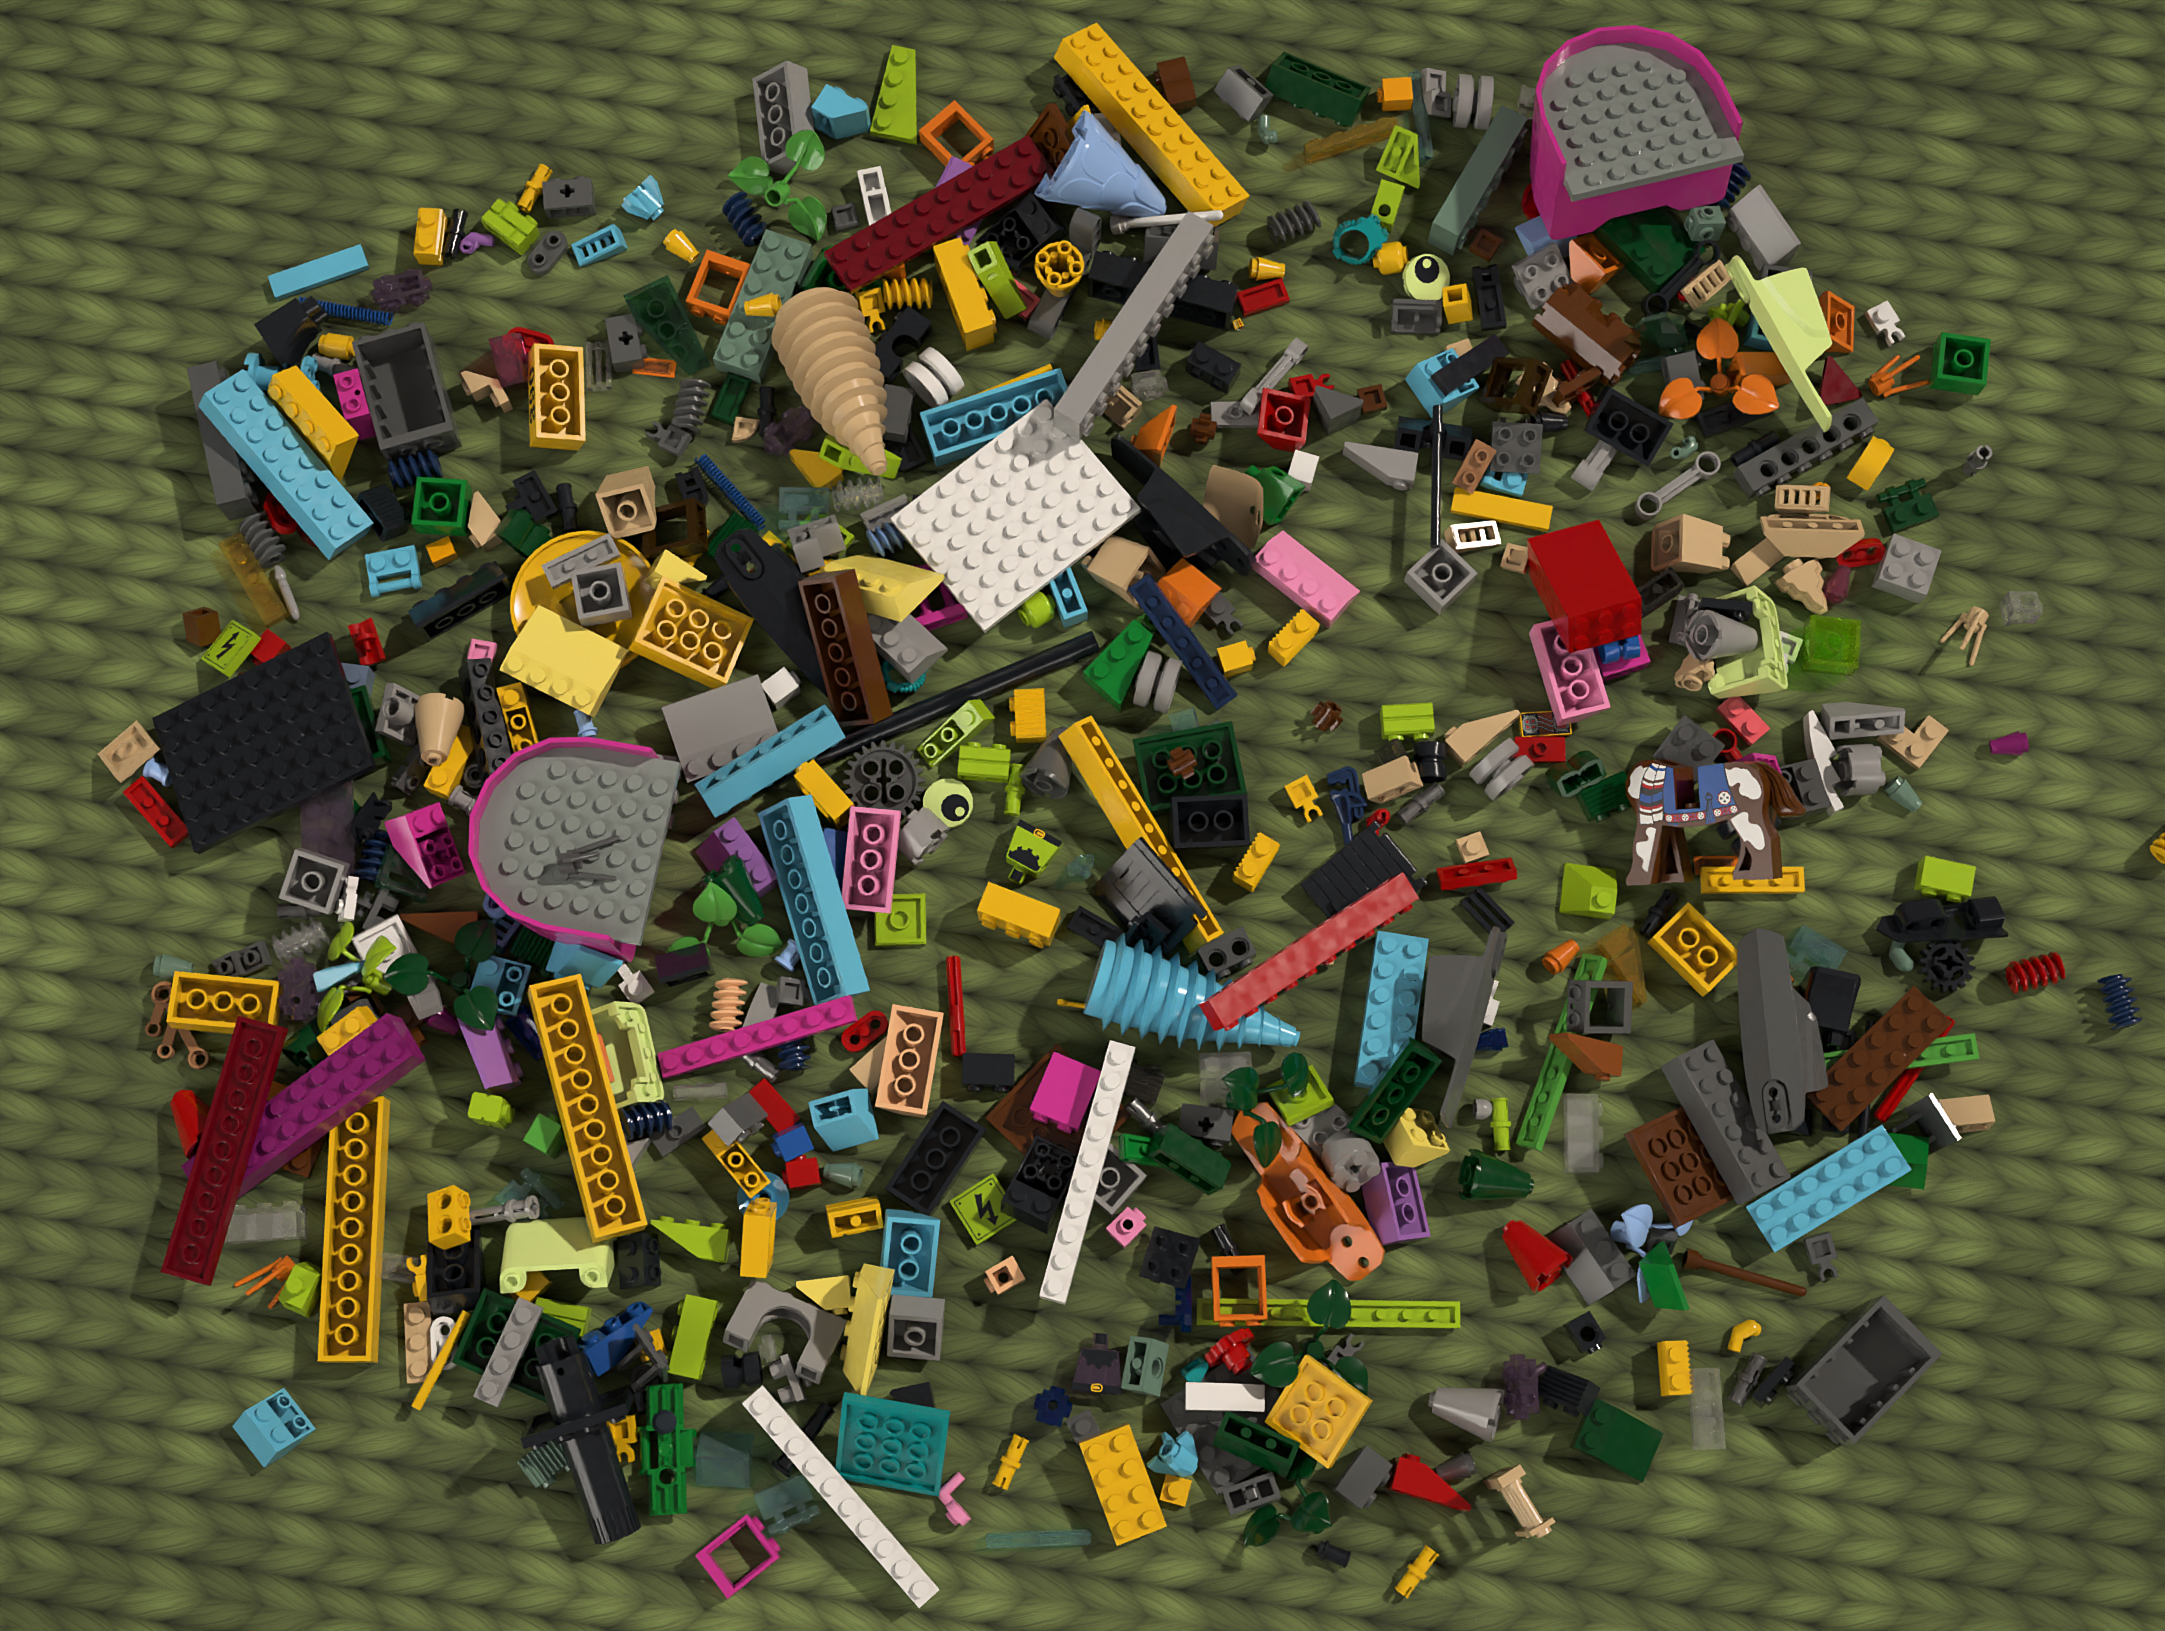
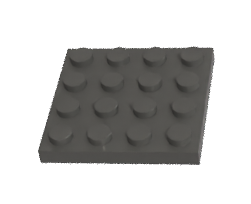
M1248 1347L1246 1349L1252 1356L1250 1360L1253 1363L1256 1357L1252 1353L1251 1349ZM1223 1363L1203 1377L1201 1383L1265 1385V1412H1230L1277 1432L1264 1421L1280 1395L1274 1386L1250 1374L1251 1367L1245 1372L1235 1375ZM1185 1389L1160 1404L1179 1435L1186 1430L1193 1436L1198 1457L1197 1464L1217 1496L1222 1493V1489L1237 1484L1261 1468L1212 1445L1226 1411L1185 1410Z

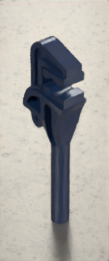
M1348 766L1326 775L1328 786H1334L1335 784L1345 785L1346 781H1348L1349 791L1345 788L1341 791L1331 790L1329 792L1330 801L1335 807L1341 824L1344 846L1353 839L1351 827L1353 816L1356 820L1362 819L1364 815L1363 809L1368 806L1365 798L1360 793L1358 774L1354 768Z

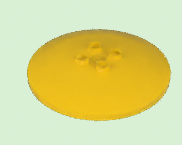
M598 531L567 533L549 540L527 558L515 578L510 597L511 620L517 637L538 605L582 626L578 619L572 581L553 590L541 565L608 533ZM611 535L621 558L608 564L617 562L622 564L633 618L584 628L628 649L655 590L644 582L651 568L647 559L633 545ZM629 650L620 668L629 664L639 654Z

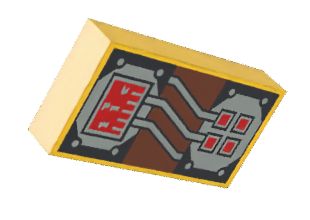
M1553 711L1521 713L1518 717L1520 737H1562L1572 735L1571 723L1557 726Z

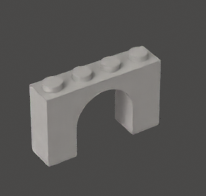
M752 1279L725 1329L723 1342L747 1353L757 1332L766 1322L779 1318L792 1320L804 1329L808 1337V1343L797 1363L795 1374L819 1385L844 1336L847 1321L840 1315H833L819 1309L813 1303H806L796 1299L791 1293L778 1291L766 1282H758Z

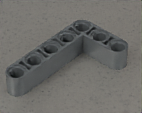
M1079 207L1076 209L1070 222L1069 242L1082 254L1084 260L1083 275L1070 293L1064 297H1056L1046 288L1030 319L1028 331L1049 340L1054 336L1100 244L1101 217Z

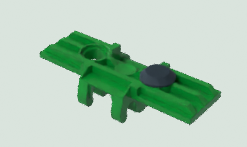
M683 1383L647 1385V1426L637 1427V1433L640 1435V1470H638V1476H648L649 1516L687 1514L686 1467H697V1459L693 1458V1437H696V1429H685ZM650 1432H658L659 1467L657 1469H651ZM666 1469H671L675 1475L673 1482L670 1484H664L660 1480V1475Z

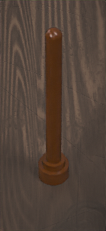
M1687 1248L1683 1256L1682 1268L1694 1271V1269L1699 1270L1702 1268L1800 1297L1805 1296L1807 1293L1806 1288L1803 1286L1705 1259L1703 1255L1693 1249Z

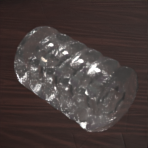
M880 476L877 477L876 484L873 483L871 477H868L866 485L863 484L861 478H858L856 486L853 485L851 479L847 481L846 487L843 486L841 480L838 481L836 488L832 485L833 503L836 512H840L841 505L844 506L846 511H850L851 504L854 505L856 510H860L861 503L864 504L866 509H869L872 501L875 507L880 505L881 500L884 502Z
M309 917L310 926L301 921V930L298 931L294 926H291V935L282 930L281 940L272 935L273 948L283 966L285 965L284 958L291 963L294 961V954L299 958L304 956L303 949L310 954L313 952V945L318 949L322 948V940L326 944L331 943L329 934L321 920L317 922L313 917Z

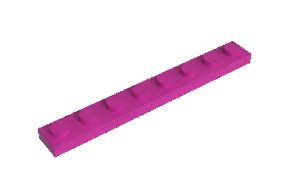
M848 995L657 1053L662 1077L669 1079L858 1022L853 999Z

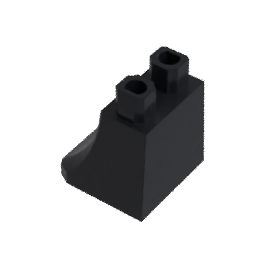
M310 296L303 302L294 298L254 325L277 361L285 369L295 365L300 369L303 355L308 346L323 331L320 324L330 317L323 306L318 304L313 296Z
M1814 966L1808 970L1800 983L1799 994L1809 1002L1811 1011L1817 1018L1820 1037L1826 1038L1825 1048L1838 1051L1849 1030L1853 1008L1861 984V977L1849 972Z

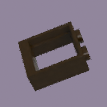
M1495 357L1479 403L1494 412L1536 415L1552 368L1537 358ZM1524 371L1515 398H1503L1512 372Z
M695 497L655 507L656 523L686 516L688 539L657 547L656 527L651 531L641 533V553L652 564L665 549L680 559L709 551L705 506Z

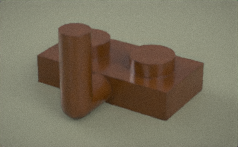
M1597 366L1588 371L1583 369L1570 382L1567 380L1563 381L1560 377H1557L1558 386L1555 389L1556 393L1552 402L1557 408L1568 401L1570 404L1574 403L1578 395L1597 384L1602 374Z

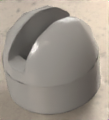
M1474 1099V1119L1483 1120L1488 1118L1493 1110L1492 1104L1486 1099Z

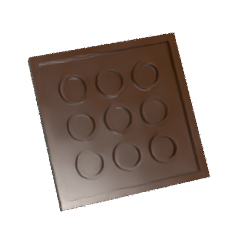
M1057 1043L985 1117L1024 1156L1036 1135L1077 1155L1079 1154L1095 1093L1078 1132L1072 1130L1071 1134L1057 1128L1058 1124L1049 1120L1047 1124L1035 1120L1033 1118L1034 1114L1030 1113V1107L1053 1052L1073 1059ZM1120 1104L1112 1135L1131 1116L1122 1104Z
M1683 1107L1675 1109L1624 1134L1675 1229L1734 1199Z

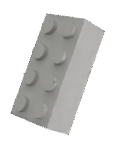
M785 61L752 79L761 157L768 164L771 171L782 175L790 172L796 164L795 161L790 160L786 156L785 148L789 138L801 130L814 131L807 68L789 61Z

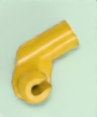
M1746 1320L1735 1325L1732 1329L1727 1349L1740 1353L1745 1338L1750 1336L1757 1337L1761 1333L1760 1324L1755 1320Z

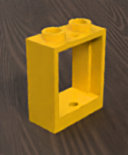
M814 759L809 763L807 761L802 763L796 769V774L794 775L798 788L805 795H812L815 807L836 830H840L849 822L850 807H855L854 803Z
M768 1198L751 1200L744 1213L740 1276L767 1278L773 1264L777 1202H770Z

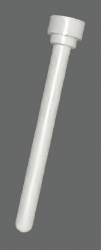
M1220 210L1193 212L1205 221H1215L1223 218V212ZM1186 213L1140 218L1112 215L1110 218V228L1112 233L1117 235L1124 234L1125 231H1129V228L1180 224Z

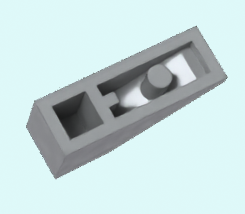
M1345 441L1342 455L1386 485L1393 486L1394 489H1412L1418 453Z
M1852 702L1822 704L1821 725L1829 740L1904 733V708Z

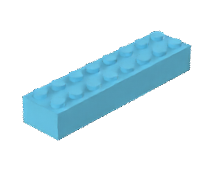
M244 369L204 393L198 407L328 560L367 535L373 525V521Z
M812 795L787 798L758 813L814 1005L848 995L854 998L870 991Z

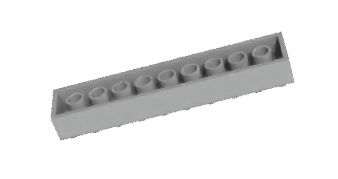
M1190 211L1186 213L1055 406L1054 427L1077 441H1080L1083 435L1087 437L1094 427L1092 422L1097 415L1102 416L1108 404L1106 401L1110 395L1114 397L1121 386L1119 382L1123 376H1129L1134 368L1133 361L1137 356L1141 357L1148 346L1146 342L1150 336L1154 338L1161 327L1160 321L1163 317L1167 318L1171 314L1175 299L1183 296L1187 289L1186 283L1190 277L1194 279L1201 267L1199 264L1202 259H1208L1214 248L1212 243L1215 238L1213 236L1214 225Z

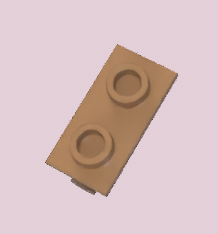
M1475 439L1451 483L1473 494L1497 450Z

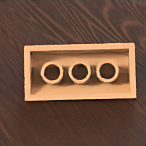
M892 1004L875 1107L901 1115L918 1118L926 1117L944 1013Z

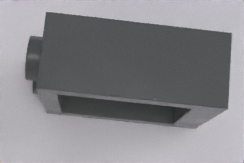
M1569 980L1567 1031L1577 1033H1631L1633 982L1619 980ZM1591 988H1607L1606 1026H1589Z

